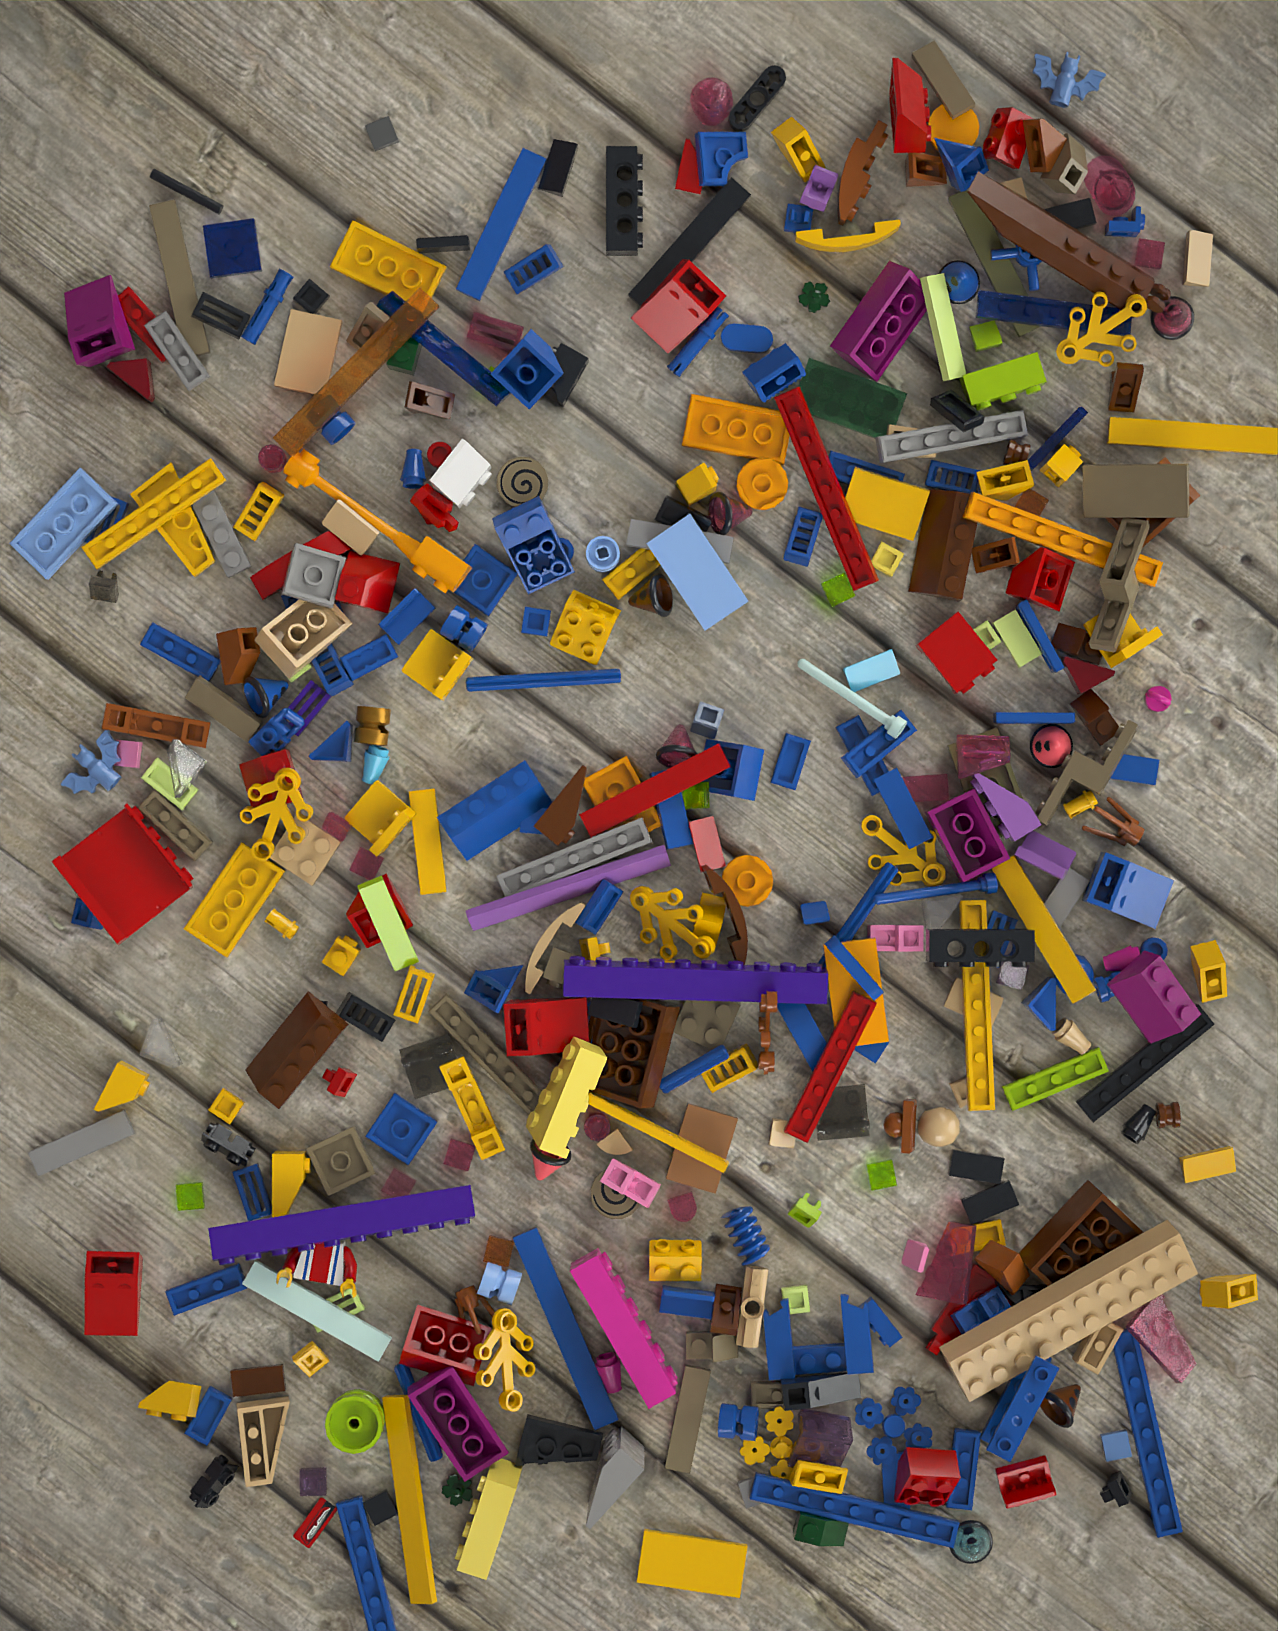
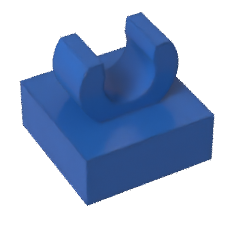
M788 203L784 231L796 233L798 231L810 230L813 209L808 206Z

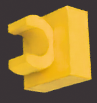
M597 937L579 939L582 957H585V960H596L601 954L611 953L609 942L598 944Z

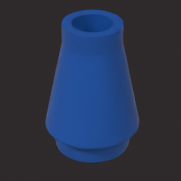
M419 449L406 450V458L400 478L404 488L420 489L424 482H426L422 451Z

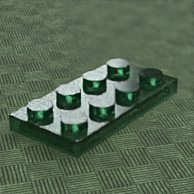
M809 358L805 368L806 375L802 376L799 386L811 416L874 439L887 435V426L889 424H897L908 393Z

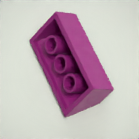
M889 260L830 347L847 363L877 382L927 311L920 279L909 268Z
M453 1366L431 1372L407 1387L409 1399L464 1482L509 1454L504 1443Z

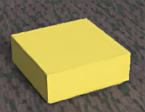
M881 541L871 562L875 569L892 577L904 553Z

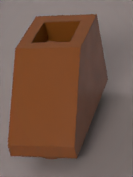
M256 627L236 628L216 634L224 685L243 684L244 680L250 677L261 653L260 646L254 641L258 635Z

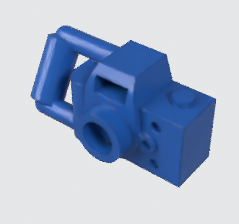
M288 707L283 708L248 742L261 756L270 754L273 750L280 751L291 742L290 738L304 726V718ZM284 718L293 723L294 726L292 727Z

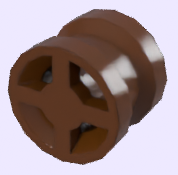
M1010 439L1004 455L1003 465L1026 461L1031 445L1026 443L1020 445L1015 440Z
M1156 1102L1155 1111L1157 1113L1155 1118L1157 1128L1161 1129L1169 1125L1174 1128H1180L1181 1112L1179 1103L1171 1102V1104L1165 1105L1162 1102Z

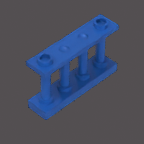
M1035 1355L1028 1370L1008 1381L981 1432L980 1439L989 1443L986 1448L987 1451L1011 1462L1060 1369L1050 1363L1051 1357L1044 1360Z

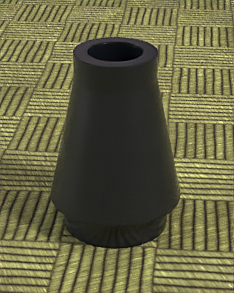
M1143 1104L1122 1125L1121 1134L1135 1144H1139L1141 1140L1144 1141L1157 1112L1150 1106Z

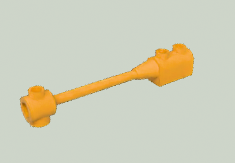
M302 449L301 452L297 451L291 456L283 469V473L287 475L285 481L297 489L300 485L305 488L314 484L336 501L338 499L343 501L373 527L393 540V543L406 555L410 563L414 565L412 570L424 579L427 575L436 580L433 585L445 594L448 590L455 592L471 571V566L430 537L426 536L422 543L407 534L401 531L398 532L320 477V466H318L320 460L305 449Z

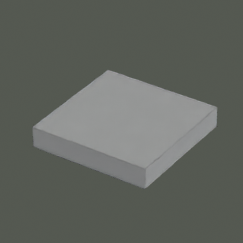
M295 543L281 594L332 609L346 558Z

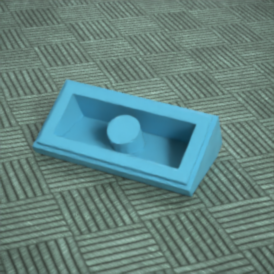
M892 649L842 669L850 690L853 692L900 674Z

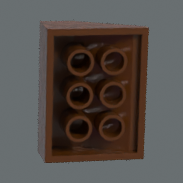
M633 999L643 1002L637 1028L591 1016L589 1021L590 1043L592 1040V1044L601 1047L607 1056V1060L595 1090L589 1089V1091L640 1109L653 1108L680 1007L657 999Z
M1087 1180L1027 1243L1019 1254L1024 1264L1049 1286L1144 1232L1097 1187Z

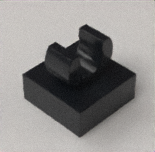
M1121 1471L1111 1474L1107 1485L1102 1487L1103 1491L1100 1492L1104 1503L1115 1499L1119 1507L1128 1504L1132 1496V1492Z

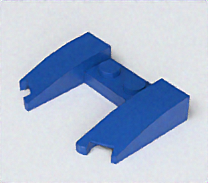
M841 1294L844 1343L793 1346L788 1298L781 1300L780 1303L783 1308L771 1315L765 1309L763 1317L769 1380L793 1379L795 1375L843 1371H847V1375L874 1373L868 1303L864 1302L863 1308H859L847 1303L849 1295Z

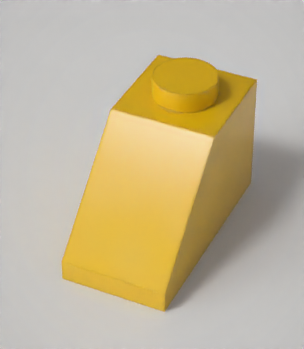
M790 117L771 131L780 151L803 182L809 180L815 165L826 168L807 130L793 117Z
M1063 444L1040 468V471L1057 487H1060L1083 463L1080 459L1081 454L1073 446L1069 445L1067 447Z
M1216 940L1190 946L1191 964L1201 1002L1227 997L1226 962Z
M124 1061L117 1062L94 1110L99 1112L133 1101L139 1095L143 1097L150 1085V1082L147 1081L150 1074Z
M1256 1274L1214 1276L1200 1280L1202 1307L1229 1309L1258 1300Z

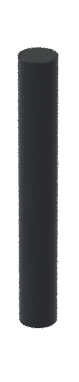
M153 169L150 174V178L217 214H220L224 205L156 169Z

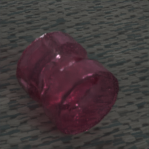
M270 444L261 448L258 460L266 471L275 474L284 469L287 463V456L280 447Z
M596 1112L587 1117L584 1124V1131L587 1137L593 1141H600L608 1136L610 1121L605 1114Z

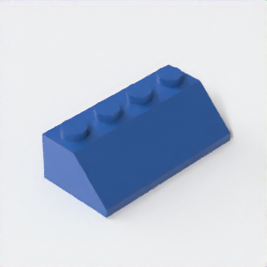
M524 760L439 815L437 819L463 857L468 861L519 828L520 822L542 808L548 809L552 804V800L527 761Z

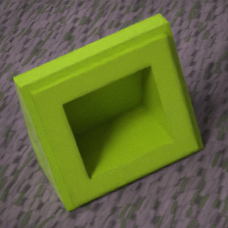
M995 320L969 327L975 352L1002 345V338Z

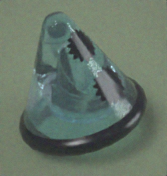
M974 1520L963 1521L959 1524L954 1548H950V1551L957 1560L963 1563L974 1564L981 1562L987 1558L992 1550V1534L987 1526L981 1522Z

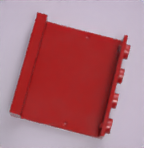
M128 803L124 805L125 808L62 857L59 855L51 861L117 945H120L192 889L193 885L190 881L194 879L185 867L180 869L174 861L177 857L168 846L164 849L160 845L158 840L161 837L152 826L147 828L141 820L145 817L136 806L131 808Z

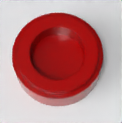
M435 442L428 448V461L433 467L439 468L450 455L452 449L445 442Z

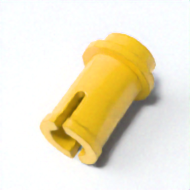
M1084 790L1082 795L1063 804L1070 819L1089 808L1093 810L1094 806L1098 804L1091 790L1088 792Z
M275 908L264 921L282 933L284 939L286 937L292 939L299 929L295 920L293 922Z

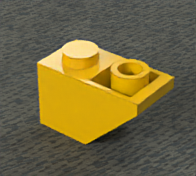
M702 463L678 479L676 485L687 505L690 506L716 492L717 480L719 478L712 466L707 468L706 464Z
M168 1381L140 1401L138 1408L147 1409L146 1415L161 1417L162 1412L170 1413V1419L186 1421L187 1417L196 1418L202 1386Z

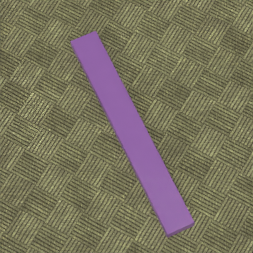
M661 845L466 910V915L473 931L596 891L603 879L614 885L669 867L671 864L665 846Z

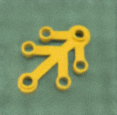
M1096 292L1092 296L1093 307L1087 333L1078 338L1079 327L1085 320V311L1081 307L1072 308L1069 313L1071 321L1067 338L1060 341L1056 349L1058 359L1065 364H1074L1079 359L1097 361L1104 367L1111 366L1114 362L1113 352L1108 349H1104L1101 352L1086 349L1085 347L1092 342L1118 346L1125 352L1133 351L1137 345L1134 336L1129 334L1120 336L1108 334L1107 332L1131 316H1142L1147 310L1145 298L1139 294L1131 295L1126 300L1125 308L1100 324L1103 308L1107 306L1108 299L1105 293ZM1099 296L1105 299L1101 305L1095 303V299ZM1134 303H1140L1142 305L1139 311H1133L1131 309ZM1076 311L1082 313V317L1079 320H1075L1072 317ZM1127 339H1131L1133 341V345L1131 347H1125L1123 345L1124 341ZM1069 347L1075 350L1071 356L1065 354V350ZM1104 354H1109L1111 359L1108 362H1103L1101 357Z
M282 768L275 775V780L263 785L256 783L248 789L247 795L252 801H259L264 795L278 791L275 800L256 807L246 806L240 812V819L246 824H250L256 818L270 813L262 838L258 839L251 849L252 855L259 861L268 860L274 853L275 847L272 841L280 818L288 832V839L291 843L299 844L305 838L304 829L296 825L287 807L288 795L297 810L296 817L300 821H308L314 811L309 804H305L298 790L301 785L300 775L292 768ZM285 777H289L292 783H287ZM253 789H257L260 792V796L255 795ZM301 810H306L308 812V816H304L301 813ZM245 812H250L252 818L246 817ZM293 832L299 833L300 838H295ZM261 844L266 845L268 850H263Z
M869 815L862 820L861 829L866 835L877 836L898 853L897 855L888 856L871 855L867 860L869 868L879 870L888 862L892 865L911 863L919 870L907 873L898 871L897 873L900 875L901 880L898 883L891 881V885L900 886L906 882L922 881L926 886L931 887L941 885L944 882L946 871L943 865L936 860V834L934 831L929 830L933 835V840L929 843L923 842L925 845V862L917 855L916 846L908 849L906 843L904 845L882 828V821L879 817ZM870 820L876 823V828L872 831L866 827L867 822ZM877 857L880 859L878 867L871 865L872 858ZM935 869L937 871L935 879L928 877L929 870Z
M638 886L632 890L630 902L640 912L643 930L640 932V939L645 944H650L657 939L658 933L652 924L651 914H653L658 919L663 946L660 948V956L664 960H671L678 952L673 942L671 930L692 946L695 956L704 959L714 953L716 946L711 937L704 935L698 938L678 921V919H688L690 922H696L702 918L703 909L699 905L694 904L689 908L664 910L657 904L667 902L671 906L677 905L683 900L681 890L673 888L665 892H653L652 889L645 886ZM671 893L676 895L677 901L671 897ZM639 896L644 899V903L641 902ZM691 910L696 911L697 917L692 915ZM646 931L651 934V939L647 937ZM699 945H701L704 948V952L701 951ZM666 948L671 950V955L666 952Z
M500 1308L493 1315V1329L485 1342L477 1344L474 1348L475 1358L488 1360L492 1355V1348L498 1339L500 1341V1347L487 1368L478 1371L476 1374V1383L480 1386H490L501 1366L503 1392L500 1394L498 1401L502 1409L515 1412L522 1406L523 1398L520 1392L514 1390L512 1362L518 1367V1374L523 1377H532L535 1373V1365L533 1362L527 1361L511 1346L510 1336L516 1340V1347L521 1351H530L534 1342L531 1336L525 1335L516 1326V1315L510 1309Z

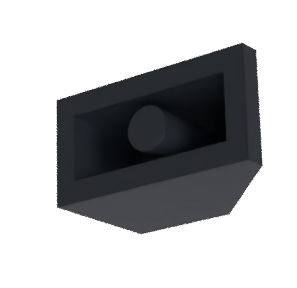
M560 343L559 347H553L552 351L563 374L553 385L558 403L564 407L588 365L589 358Z

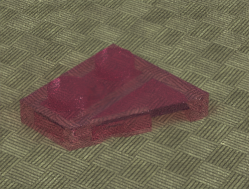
M957 735L958 779L1010 763L1009 736Z

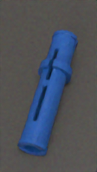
M279 268L269 288L264 290L263 293L265 295L241 335L243 339L256 345L275 308L284 299L283 295L294 278L291 274Z
M717 306L703 324L701 323L697 327L698 330L672 362L667 365V368L670 371H674L673 373L680 377L709 339H714L716 336L714 333L729 315L726 312H722V309Z

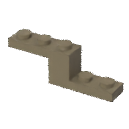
M1123 518L1099 581L1105 600L1089 641L1091 649L1109 652L1117 651L1139 590L1134 569L1150 528L1149 522L1146 520Z
M1128 720L1126 725L1120 724L1114 736L1118 738L1113 748L1108 746L1101 759L1105 761L1103 765L1077 751H1074L1073 755L1068 754L1061 765V768L1064 769L1060 778L1055 777L1048 789L1051 792L1048 800H1042L1035 812L1039 815L1037 818L1042 824L1048 826L1072 781L1101 796L1137 732L1138 724L1131 720Z

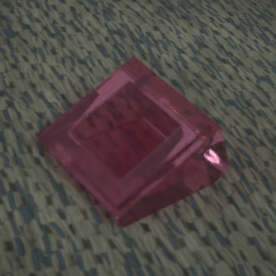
M329 812L322 828L338 840L344 841L353 826L335 812Z

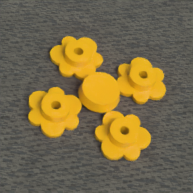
M777 1406L774 1411L770 1410L765 1414V1420L768 1422L767 1430L770 1432L774 1431L777 1435L772 1440L770 1447L767 1443H764L761 1436H757L756 1441L743 1440L740 1454L744 1456L746 1464L753 1465L756 1461L763 1463L765 1456L771 1451L774 1457L781 1459L777 1462V1466L774 1465L770 1468L771 1476L789 1480L790 1473L795 1465H789L785 1458L792 1454L793 1448L797 1453H800V1457L803 1460L808 1458L816 1460L821 1455L820 1450L824 1447V1443L822 1440H819V1434L816 1431H810L807 1434L804 1432L800 1433L798 1436L799 1440L795 1441L793 1445L792 1441L784 1435L787 1430L793 1429L792 1420L794 1414L791 1410L784 1411L781 1406Z

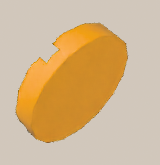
M941 104L933 111L929 119L928 125H931L930 143L936 150L938 148L934 138L973 146L979 135L980 125L977 115L970 109L952 120L943 104Z
M760 457L750 460L741 468L737 476L736 487L739 497L746 505L758 510H767L774 508L783 501L788 489V478L786 471L778 462L771 458Z
M738 856L727 864L722 873V879L731 888L740 906L758 905L772 891V871L766 862L756 856Z

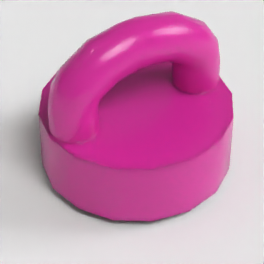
M1154 686L1145 693L1144 702L1151 711L1161 712L1171 705V694L1165 687Z

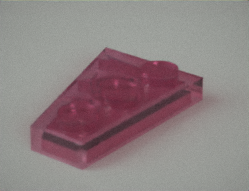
M954 1221L948 1222L936 1248V1255L931 1265L928 1266L925 1272L926 1277L915 1295L962 1305L967 1304L976 1225Z
M1161 1294L1145 1303L1125 1328L1175 1383H1182L1197 1364L1184 1337L1179 1334L1173 1322L1175 1318L1172 1312L1168 1311L1163 1301L1165 1297Z

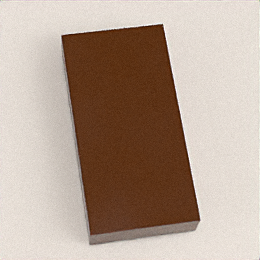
M283 1364L233 1369L230 1371L233 1397L286 1391Z

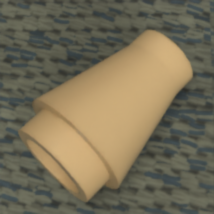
M1062 1018L1056 1024V1031H1052L1055 1040L1076 1050L1081 1055L1086 1053L1091 1046V1042L1087 1040L1073 1020Z

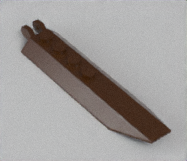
M979 171L977 172L967 193L1001 236L1092 293H1105L1108 303L1120 310L1125 308L1126 300L1131 295L1139 294L1145 298L1149 310L1155 313L1163 312L1165 304L1162 300L1167 301L1171 296L1168 288H1165L1162 284L1155 283L1154 278L1024 196ZM1134 303L1131 309L1133 311H1139L1142 305L1140 303Z

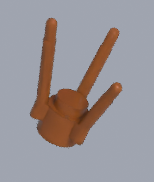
M1107 797V801L1126 820L1121 822L1098 806H1095L1094 810L1119 827L1117 834L1120 836L1088 826H1082V830L1116 841L1123 846L1128 843L1134 847L1142 838L1145 829L1139 826V821L1132 818L1111 797Z
M471 1285L455 1292L457 1297L455 1303L458 1308L459 1318L465 1319L464 1310L468 1311L476 1334L480 1335L481 1329L473 1309L479 1306L478 1300H480L492 1318L495 1311L484 1296L477 1294L478 1290H476L475 1286Z

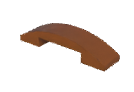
M106 703L102 729L206 748L211 722Z

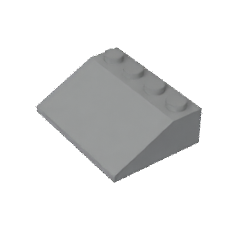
M622 1426L617 1431L612 1429L603 1440L605 1443L588 1499L586 1527L589 1529L595 1525L644 1471V1446Z

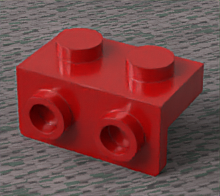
M1013 107L997 108L991 119L988 136L983 143L985 159H994L1012 169H1019L1027 147L1023 120L1034 118Z
M1046 1455L995 1468L1000 1492L1007 1509L1038 1500H1045L1057 1495Z

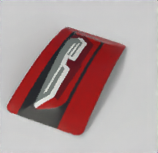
M321 1497L293 1537L307 1548H310L334 1516L337 1508Z

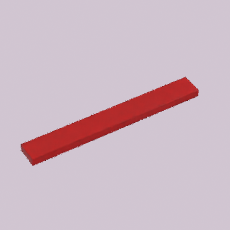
M800 386L774 397L853 591L879 581Z

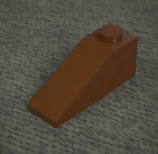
M584 764L534 825L537 830L557 846L561 842L566 845L576 833L572 828L576 823L587 767Z

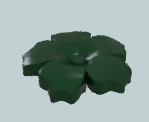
M811 281L805 283L802 289L804 294L798 296L799 303L803 307L808 306L809 312L816 313L820 311L821 306L827 307L830 303L829 295L824 294L828 287L825 283H816L815 288Z
M453 1474L447 1479L448 1485L442 1486L441 1493L446 1498L451 1497L450 1505L455 1507L458 1504H462L463 1499L469 1502L473 1498L472 1489L468 1488L472 1484L470 1479L464 1482L461 1477L459 1481L458 1475Z

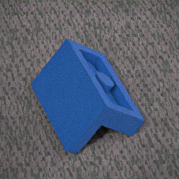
M414 588L378 625L400 645L436 608Z
M663 1285L659 1313L711 1319L715 1294L713 1291Z

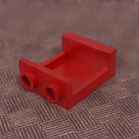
M959 611L915 645L921 654L924 653L949 684L954 694L959 691L965 694L975 685L973 680L979 675L983 678L995 669L993 664L998 661Z

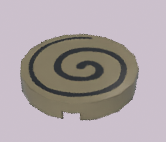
M516 457L507 461L501 467L497 475V489L500 497L506 504L516 507L537 496L542 501L548 490L549 480L545 469L538 461L530 457Z
M606 1169L601 1171L594 1178L591 1186V1201L594 1208L602 1216L610 1219H623L632 1215L638 1209L640 1203L600 1182Z

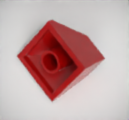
M1040 547L1013 568L1005 593L1024 601L1027 599L1029 603L1060 612L1075 562L1047 548Z
M349 551L340 575L335 600L389 614L401 563L366 554L359 555L357 552Z
M387 873L382 875L405 930L413 927V923L396 888ZM358 892L347 910L346 916L365 947L369 948L380 943L381 939L360 892Z

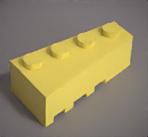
M573 1037L570 1044H567L564 1048L558 1067L556 1066L553 1069L550 1082L546 1089L541 1091L535 1110L527 1118L526 1127L539 1149L565 1159L567 1158L570 1151L566 1148L570 1136L575 1138L579 1129L576 1126L578 1116L581 1112H586L589 1104V1089L595 1090L607 1060V1056L601 1047Z
M499 1459L490 1465L486 1477L481 1476L477 1488L481 1495L479 1499L474 1498L469 1513L474 1515L472 1522H466L462 1537H466L464 1545L459 1544L455 1559L459 1560L457 1571L487 1580L523 1466H515L514 1462Z

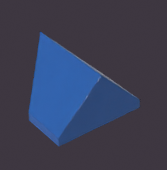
M934 138L950 184L960 192L966 191L978 171L982 174L989 171L981 146L975 147Z
M349 721L343 723L309 755V758L314 761L351 762L353 725Z
M523 965L485 971L475 970L464 993L492 1011L499 1013Z
M1047 977L1021 1003L1046 1029L1056 1031V978Z

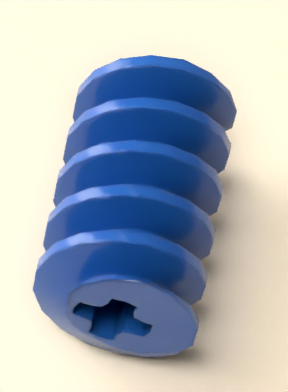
M751 1206L739 1207L721 1216V1218H729V1221L724 1225L725 1228H734L728 1236L738 1237L733 1247L742 1246V1250L737 1253V1256H746V1259L741 1263L742 1266L758 1261L770 1250L768 1244H763L766 1240L765 1235H758L762 1230L761 1226L754 1225L757 1222V1217L749 1216L753 1212Z

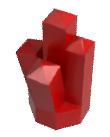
M428 483L423 485L412 496L410 502L420 512L426 524L434 525L436 528L444 527L448 532L457 530L459 522L450 514L453 502L435 491Z

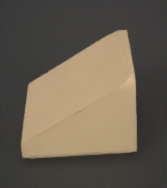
M772 1118L768 1142L770 1146L794 1148L796 1138L784 1132L788 1120Z

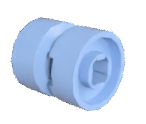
M595 537L586 548L588 564L596 572H610L619 563V546L610 537Z
M487 1262L477 1294L490 1299L493 1296H497L499 1302L512 1306L522 1273L511 1269L503 1271L502 1266Z

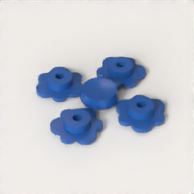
M897 1387L894 1390L895 1397L891 1399V1404L896 1406L895 1412L897 1414L888 1415L885 1419L881 1413L882 1405L875 1403L871 1398H865L862 1401V1405L858 1404L855 1407L857 1412L855 1421L858 1425H865L868 1429H872L875 1424L882 1423L883 1432L887 1435L881 1439L873 1438L871 1441L872 1445L868 1446L866 1450L868 1457L873 1458L875 1465H880L881 1463L891 1465L893 1463V1455L896 1454L897 1449L895 1446H892L891 1438L900 1437L903 1433L907 1440L905 1442L906 1447L930 1448L932 1446L930 1438L933 1433L929 1427H922L921 1424L916 1423L913 1425V1428L905 1429V1421L901 1416L907 1413L914 1414L916 1407L921 1403L920 1396L914 1394L915 1391L912 1387H907L906 1389ZM904 1399H907L908 1403L905 1404L903 1402ZM868 1411H871V1416L867 1415ZM917 1436L921 1437L920 1441L916 1440ZM880 1449H884V1453L881 1454Z

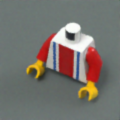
M340 1240V1245L325 1248L324 1243L314 1245V1250L298 1252V1248H292L288 1252L282 1270L277 1274L276 1283L278 1284L281 1277L288 1278L286 1288H288L292 1283L293 1277L340 1286L343 1298L346 1289H352V1296L354 1298L357 1295L354 1284L357 1276V1262L352 1250L346 1246L345 1240Z

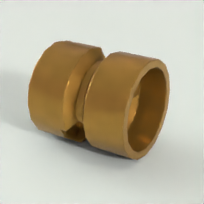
M357 706L356 721L359 722V726L355 728L354 743L387 746L389 731L385 729V726L390 724L391 709Z

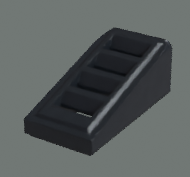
M348 992L336 1012L343 1020L383 1042L396 1021L351 992ZM356 1002L357 1005L355 1006L354 1010L349 1016L346 1013L348 1012L352 1003ZM363 1007L366 1008L361 1019L357 1021L356 1017ZM373 1012L376 1015L367 1027L365 1023ZM380 1019H385L379 1031L375 1032L374 1029Z

